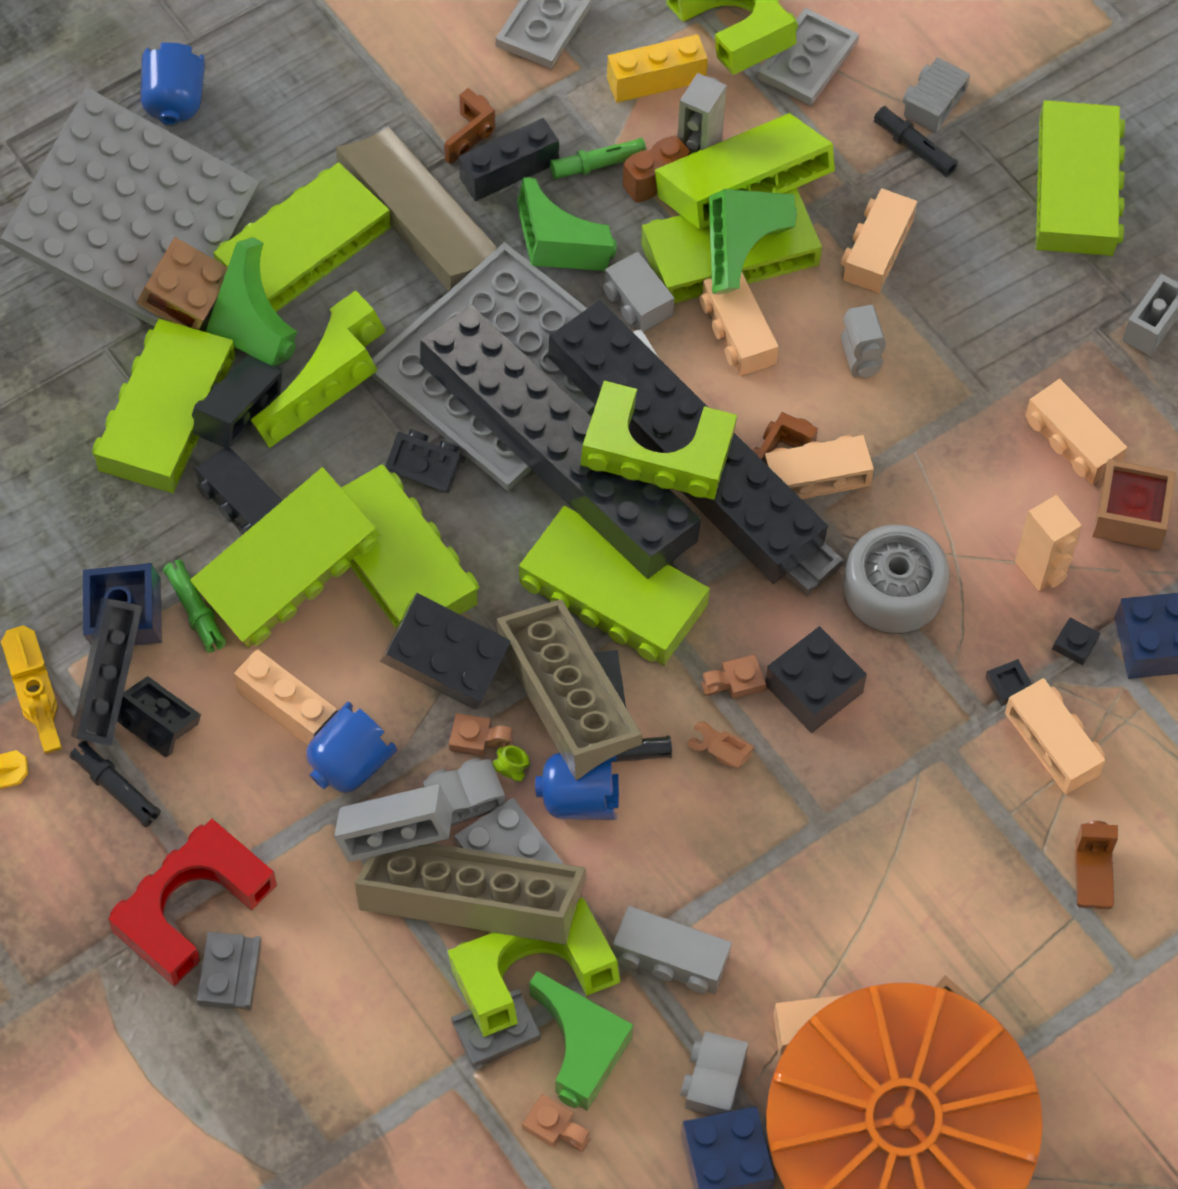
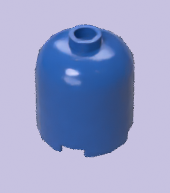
M164 42L160 44V49L151 51L150 48H146L142 54L140 90L142 107L147 114L166 125H175L178 122L189 120L197 113L201 105L206 61L203 54L197 56L191 53L192 47L189 45Z
M349 701L340 708L307 746V761L313 769L309 776L324 790L330 786L338 792L347 793L354 791L398 751L393 742H390L388 745L383 742L380 737L385 732L363 710L359 708L353 713V705Z
M556 753L552 755L544 764L542 776H536V797H543L544 806L548 813L558 819L617 820V813H615L614 808H619V774H612V762L617 761V755L596 766L577 781H575L561 754Z

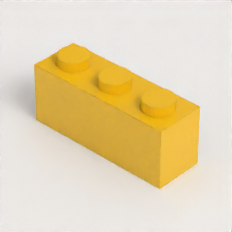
M699 35L687 36L608 55L607 80L616 103L689 86L697 73L707 77L708 57Z

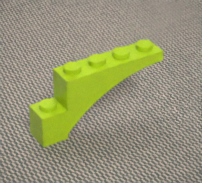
M356 290L329 309L331 318L324 336L301 373L280 396L251 419L262 440L269 448L378 371L365 347L384 334L386 330L375 310Z

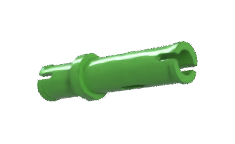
M642 137L585 152L583 149L576 151V155L550 160V170L554 180L579 173L584 176L590 174L591 170L625 162L633 154L647 149Z
M174 560L177 569L174 568L171 562L163 568V572L168 577L189 616V626L192 630L197 631L206 652H215L212 646L213 643L220 650L225 646L226 640L215 623L213 610L205 605L197 588L191 583V577L185 568L183 560Z

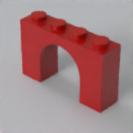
M213 818L205 825L197 826L189 835L188 841L179 850L175 849L165 857L160 869L153 875L149 874L140 881L136 892L130 898L121 900L114 906L108 918L112 932L173 987L200 962L197 948L164 918L166 902L177 888L190 881L210 880L225 887L252 911L277 886L274 871Z

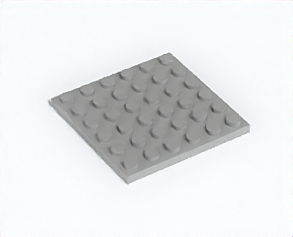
M86 87L0 238V245L155 327L160 317L136 303L174 237L214 259L213 252L217 250L221 243L229 240L260 181ZM152 293L147 298L150 302L186 322L189 315Z
M504 242L372 358L378 371L371 375V377L447 441L460 447V452L504 489L510 491L532 469L420 364V340L472 305L590 416L593 414L596 405L548 358L549 335L587 308L537 267L531 266L527 259Z

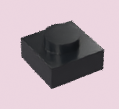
M1069 617L1054 642L1052 650L1083 666L1101 633Z
M1019 659L987 671L985 677L1001 706L1007 704L1009 697L1032 685Z

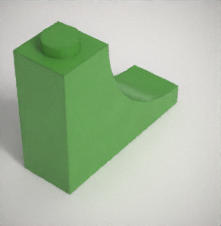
M523 177L517 199V207L531 266L605 271L608 268L610 258L615 257L617 250L616 239H612L609 225L589 222L563 211L544 195L536 178Z
M724 189L709 196L712 294H726L740 289L742 267L753 245L766 234H779L795 227L797 208L793 194Z
M251 237L239 241L235 245L206 331L233 340L234 347L262 362L275 366L288 361L294 354L296 349L294 341L298 331L286 324L269 303L260 274V258L264 243Z
M537 971L530 981V997L542 1004L553 1016L561 1030L565 1044V1057L561 1070L555 1080V1093L559 1094L558 1098L564 1104L572 1108L580 1106L588 1111L633 1037V1024Z

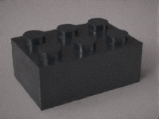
M416 593L410 600L380 662L474 709L481 703L511 640Z

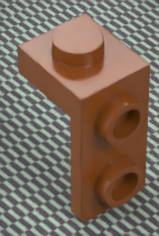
M467 88L459 95L460 114L470 123L444 143L445 160L449 164L456 161L460 155L469 152L481 140L488 139L496 129L495 109L490 106L485 97L477 95L470 88Z
M781 412L776 422H769L763 435L765 441L760 448L756 446L753 452L764 462L765 453L776 449L779 442L792 448L804 446L809 442H816L818 428L805 419H797Z
M1104 821L1081 823L1075 839L1077 906L1080 908H1113L1112 853L1118 840V825H1107Z

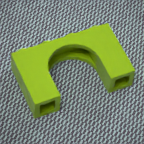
M666 0V5L682 22L718 6H737L751 13L743 21L715 34L716 58L732 75L797 44L796 30L798 29V23L792 13H787L778 0Z
M604 381L583 442L580 465L595 471H605L621 475L629 480H640L655 484L660 488H671L690 493L695 497H705L714 500L733 439L737 415L704 406L696 434L686 447L670 453L653 452L640 446L632 438L628 429L635 408L637 389Z
M583 897L578 900L566 945L492 932L447 950L452 973L483 1037L518 1024L514 1001L503 978L509 967L525 956L547 953L564 959L573 969L586 996L621 983L617 959Z

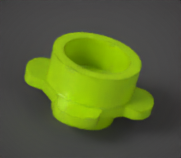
M513 745L499 748L497 751L498 758L492 763L495 771L507 778H512L514 781H522L525 777L524 769H527L530 765L526 752Z

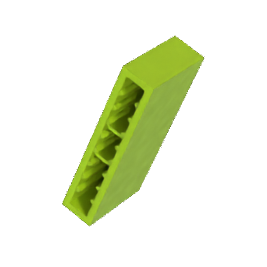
M1043 100L1039 117L1036 250L1113 256L1117 243L1122 244L1124 224H1119V217L1123 216L1124 198L1119 197V191H1122L1124 187L1125 172L1119 171V164L1123 165L1125 156V145H1120V139H1123L1125 132V119H1120V106Z
M788 113L655 169L658 198L698 229H702L710 225L709 196L724 189L783 194L834 172L833 143Z
M338 162L330 169L320 172L317 178L305 187H299L291 197L280 205H274L259 220L246 225L242 232L234 238L221 243L217 250L213 252L214 259L228 267L237 242L251 237L263 242L260 258L261 280L267 299L275 312H277L391 228L390 211Z
M797 188L783 193L794 195V202L797 208L795 227L779 234H766L753 245L742 267V273L748 284L820 265L822 246ZM682 215L663 220L656 219L642 225L641 245L649 265L673 295L674 304L702 295L704 280L712 278L710 225L698 229Z
M159 318L154 329H149L146 334L145 348L141 356H136L133 361L132 375L128 383H123L118 396L119 402L116 409L109 412L105 424L106 430L102 438L98 437L96 439L92 455L95 457L97 468L100 472L174 494L199 440V436L193 434V408L199 400H203L211 392L216 383H220L229 374L236 355L234 343L231 339Z
M381 464L341 487L380 533V536L376 539L378 541L376 546L364 555L359 553L350 561V568L395 629L410 600L416 593L460 615L478 605L477 590L479 585L471 572L465 573L461 568L459 557L454 549L450 546L445 547L440 540L441 535L435 524L431 521L429 523L426 522L422 516V509L414 497H407L403 491V484L396 473L390 474L385 466Z
M322 467L191 578L190 581L248 648L253 644L258 646L271 635L270 629L280 621L285 623L290 620L298 611L296 607L305 599L312 600L317 597L325 588L323 584L332 576L337 578L344 574L350 568V561L359 553L364 555L372 550L378 542L376 539L380 536V533Z
M565 505L519 565V582L528 592L532 594L539 593L549 599L550 602L562 600L568 611L577 615L585 625L603 630L616 643L621 645L627 644L637 650L647 661H656L663 666L668 662L709 602V587L668 564L649 579L645 578L577 512Z

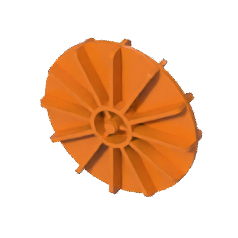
M887 983L859 989L836 999L813 1015L797 1031L778 1062L768 1094L766 1112L769 1149L775 1169L785 1189H1026L1038 1161L1042 1140V1106L1039 1090L1033 1071L1015 1039L990 1013L974 1002L940 987L916 983Z

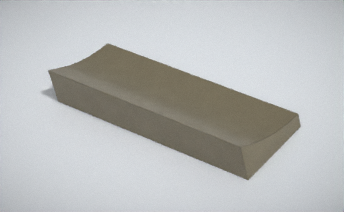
M389 127L361 141L336 147L337 163L339 162L389 209L391 227L448 291L497 249L494 243Z
M556 600L496 618L498 634L511 640L504 655L561 756L568 765L575 781L606 760L626 750L642 745L640 730L562 600Z
M429 843L369 857L355 882L359 910L566 945L575 909L587 876L586 868Z

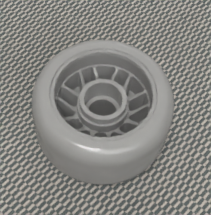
M899 524L881 526L863 535L851 549L847 558L843 581L845 598L852 612L869 627L894 634L911 632L927 625L941 610L949 585L950 568L946 554L941 546L924 531Z

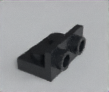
M410 429L408 435L398 431L385 468L392 473L394 472L400 476L449 493L460 462L464 463L466 460L465 456L458 453L460 447L442 440L439 446L427 442L428 435Z
M147 676L123 693L117 722L164 757H168L173 752L176 740L199 724L201 714Z

